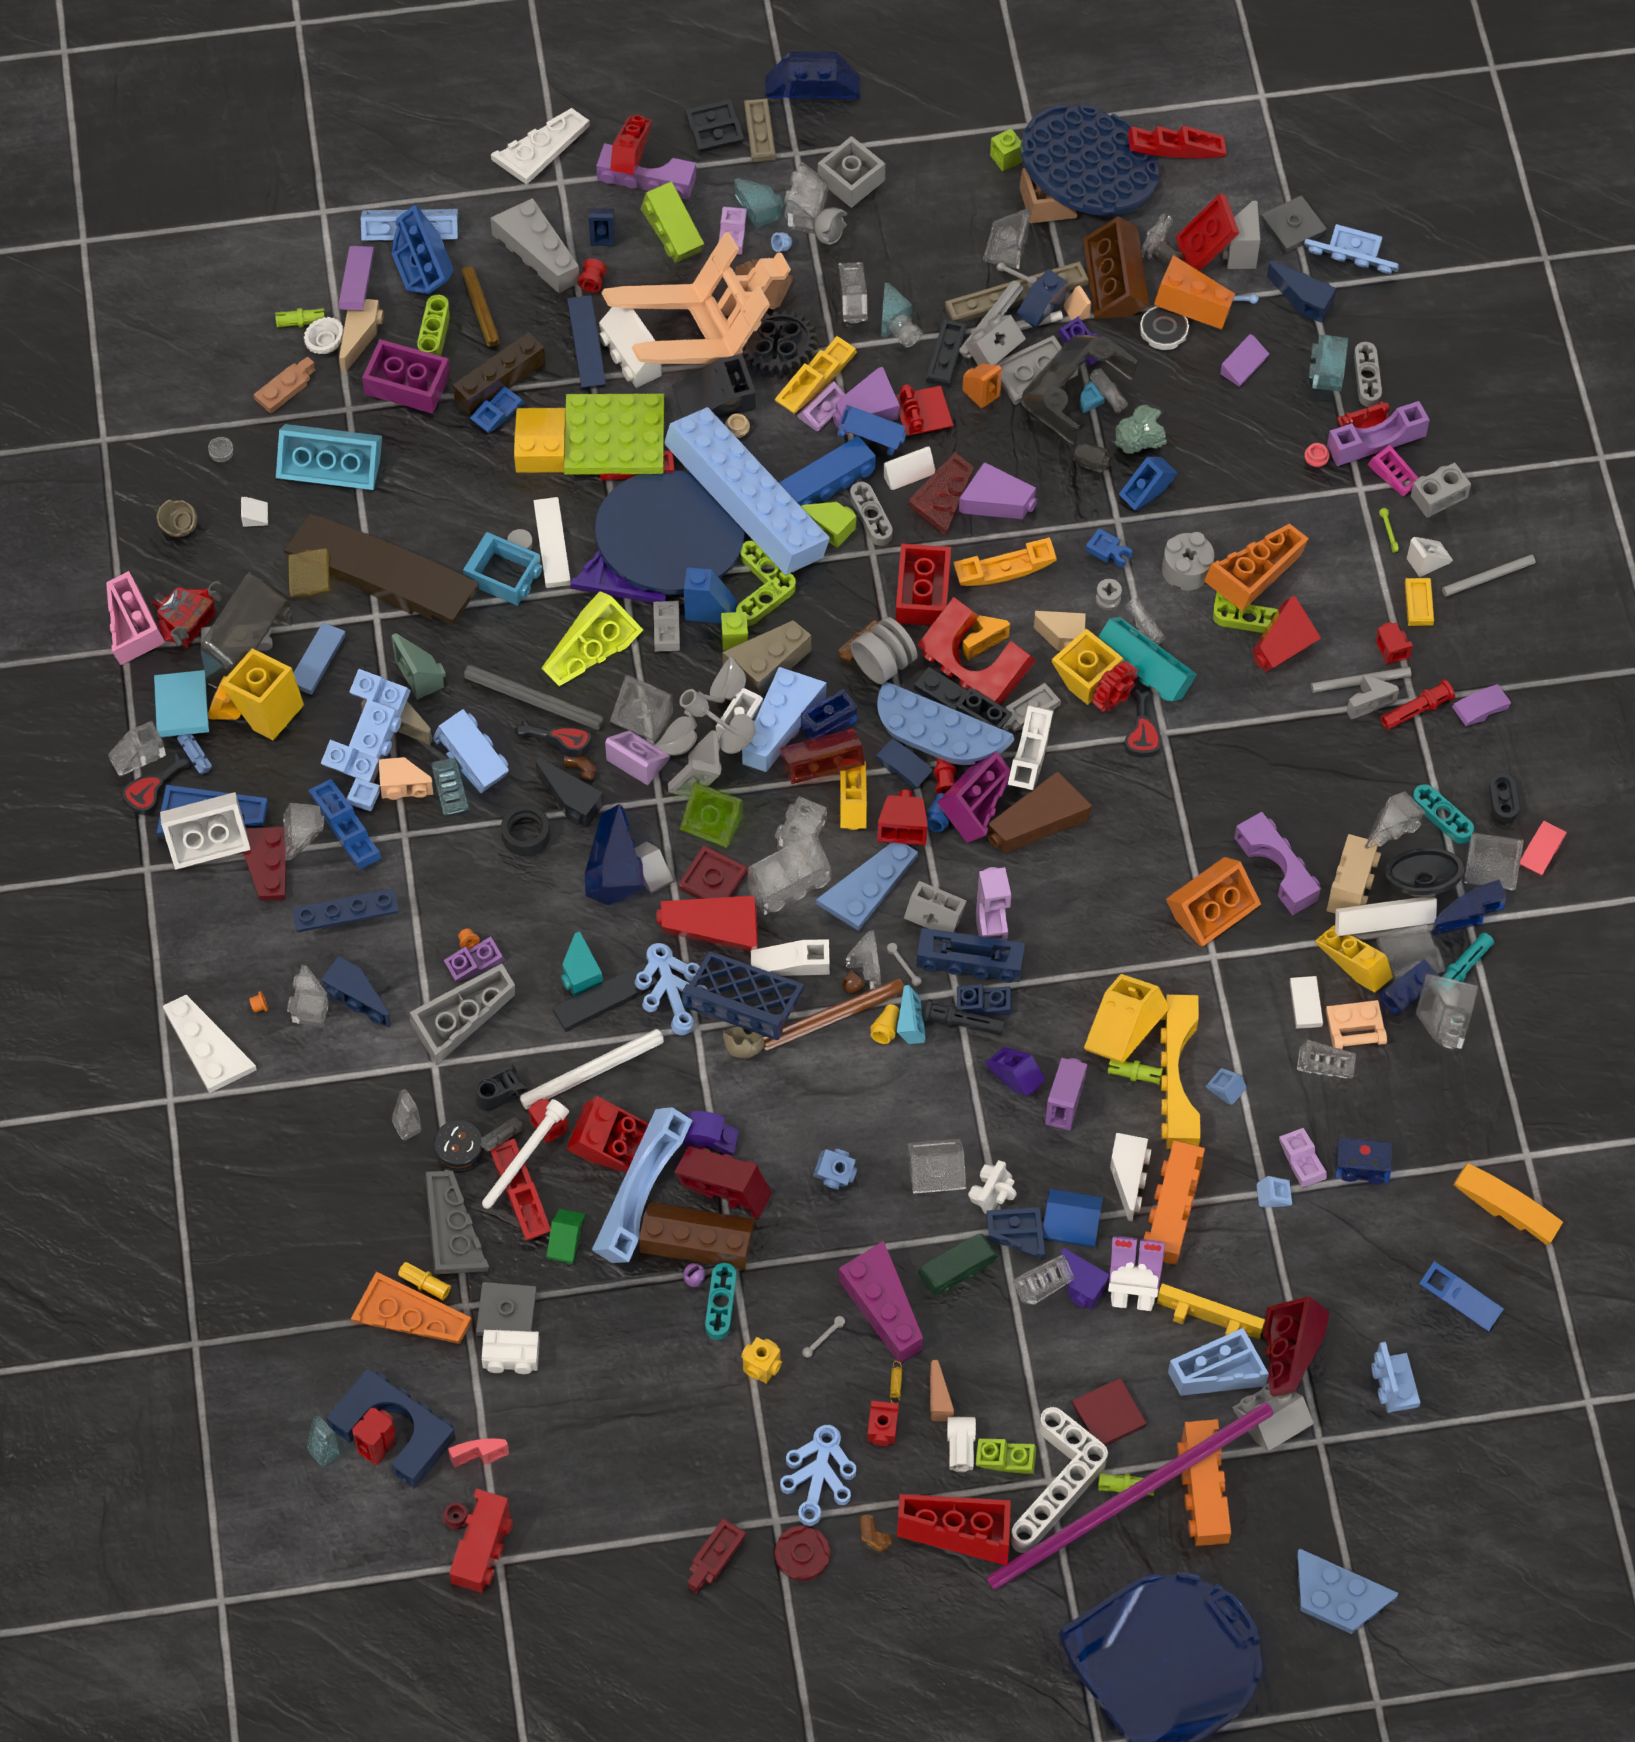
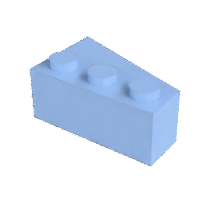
M462 709L438 726L432 740L436 744L440 742L444 744L449 750L446 754L450 760L456 759L463 768L461 772L482 793L506 776L509 771L507 768L508 763L501 754L497 755L494 751L490 738L486 734L482 735L479 731L475 718Z

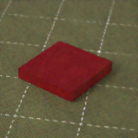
M703 845L678 883V889L697 899L732 897L748 873V867Z
M1121 1378L1072 1400V1405L1086 1430L1105 1446L1146 1427L1147 1423Z

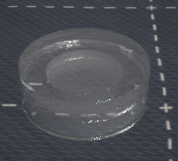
M226 437L212 439L208 445L209 456L217 462L229 460L233 455L232 442Z

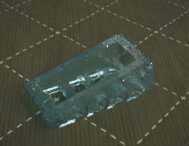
M456 758L433 762L431 764L432 773L443 814L448 815L469 810ZM455 779V781L441 784L443 781ZM458 789V791L444 794L445 791ZM456 798L461 799V801L446 804V801Z
M315 1416L310 1428L307 1450L321 1466H326L339 1455V1448L335 1432L320 1416Z

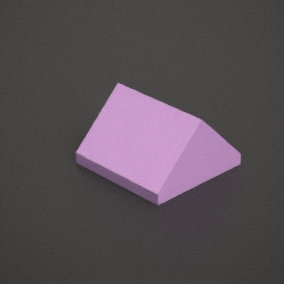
M630 730L608 737L605 742L606 760L647 786L671 756Z

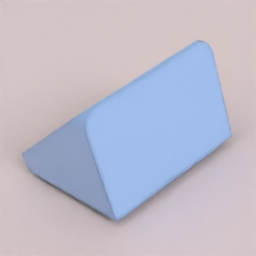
M1267 1176L1257 1183L1260 1207L1292 1205L1289 1180Z

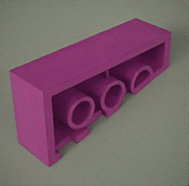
M880 1242L840 1267V1284L895 1359L903 1363L922 1351V1334L885 1242Z

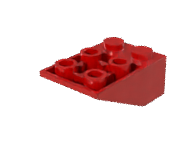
M596 1096L583 1105L566 1150L589 1162L627 1173L649 1123Z

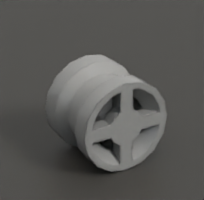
M1105 579L1098 584L1096 603L1100 608L1113 610L1120 605L1122 587L1119 582L1113 579Z

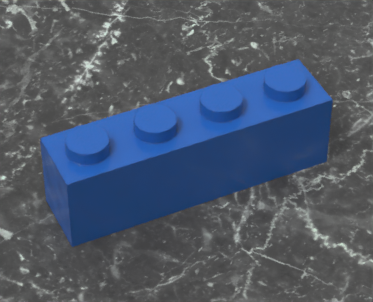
M856 436L779 482V484L800 506L818 504L821 501L829 500L833 494L841 489L849 488L853 482L861 477L869 476L875 470L876 456L863 440Z

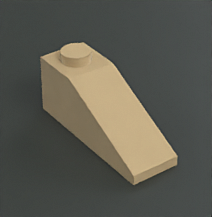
M365 299L364 310H347L339 356L341 372H347L376 336L378 324H383L384 313L383 310L379 309L378 300Z

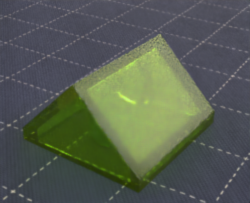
M694 782L679 830L727 848L743 818L742 800Z

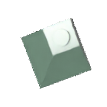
M397 633L393 634L392 642L395 662L416 699L444 688L443 677H446L441 663L436 664L432 655Z

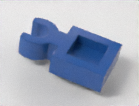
M1100 528L1087 543L1085 551L1104 562H1107L1109 558L1114 559L1115 564L1124 568L1126 560L1120 556L1131 558L1133 552L1129 547H1119L1120 539Z

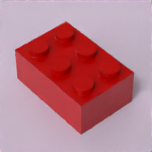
M901 544L895 621L901 624L932 626L947 606L951 547Z

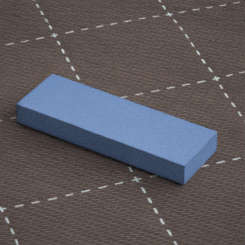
M322 623L294 671L299 690L311 695L313 694L346 636L344 630Z

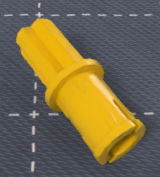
M407 1262L400 1267L399 1277L418 1286L419 1291L425 1290L442 1301L448 1296L451 1285L431 1276L432 1273L430 1271L424 1272Z

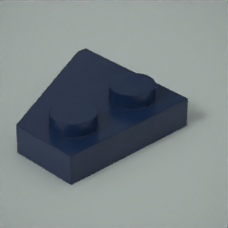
M1040 1207L986 1211L989 1240L1039 1259L1045 1258Z

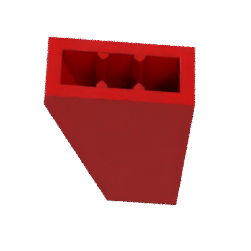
M1295 595L1281 604L1252 650L1255 663L1264 672L1269 671L1321 639Z

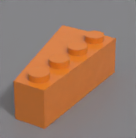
M1288 524L1266 535L1263 540L1247 545L1244 550L1238 553L1235 551L1229 554L1226 559L1212 563L1204 582L1241 611H1244L1302 555L1309 538L1291 524Z

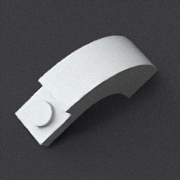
M1028 705L1019 748L1011 767L1009 785L1031 790L1035 788L1048 743L1054 710Z

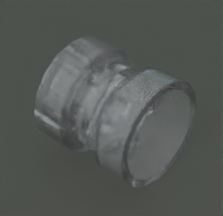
M904 313L897 316L889 326V331L894 336L899 337V341L906 348L913 346L921 338L923 332L917 325H913L911 318Z

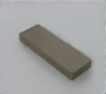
M768 98L745 100L744 108L752 162L776 160Z

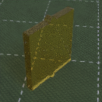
M327 548L314 551L307 549L303 553L288 555L291 597L307 594L312 596L313 593L330 590Z

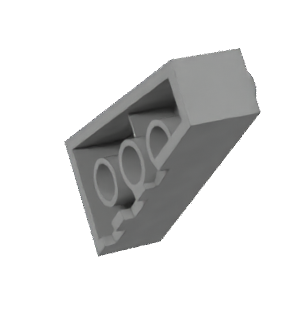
M500 964L411 1011L410 1023L434 1064L438 1065L515 996V984L503 964Z

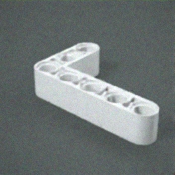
M1055 1407L1047 1408L1042 1412L1039 1427L1040 1434L1072 1461L1014 1524L1011 1544L1016 1551L1021 1553L1029 1551L1040 1542L1106 1467L1108 1451L1105 1445L1062 1410ZM1054 1420L1059 1425L1057 1427H1049L1046 1422ZM1075 1437L1080 1442L1078 1444H1071L1067 1439ZM1097 1454L1101 1457V1460L1092 1461L1088 1456ZM1076 1473L1082 1475L1084 1479L1075 1481L1070 1476ZM1061 1493L1065 1495L1066 1499L1059 1501L1054 1499L1053 1495ZM1037 1513H1045L1049 1518L1039 1520L1035 1515ZM1024 1532L1029 1534L1031 1538L1021 1540L1017 1535Z

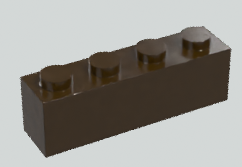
M530 332L526 333L454 383L455 402L469 416H472L486 400L490 402L504 386L508 389L512 388L545 365L544 346Z

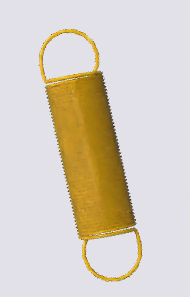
M898 1367L892 1368L890 1399L891 1397L898 1398L901 1396L902 1369Z

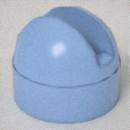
M784 232L774 233L771 239L773 250L776 252L789 250L792 246L791 237Z

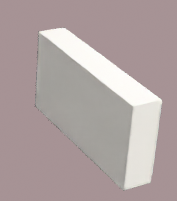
M1316 976L1290 978L1296 1029L1322 1027L1323 1019Z

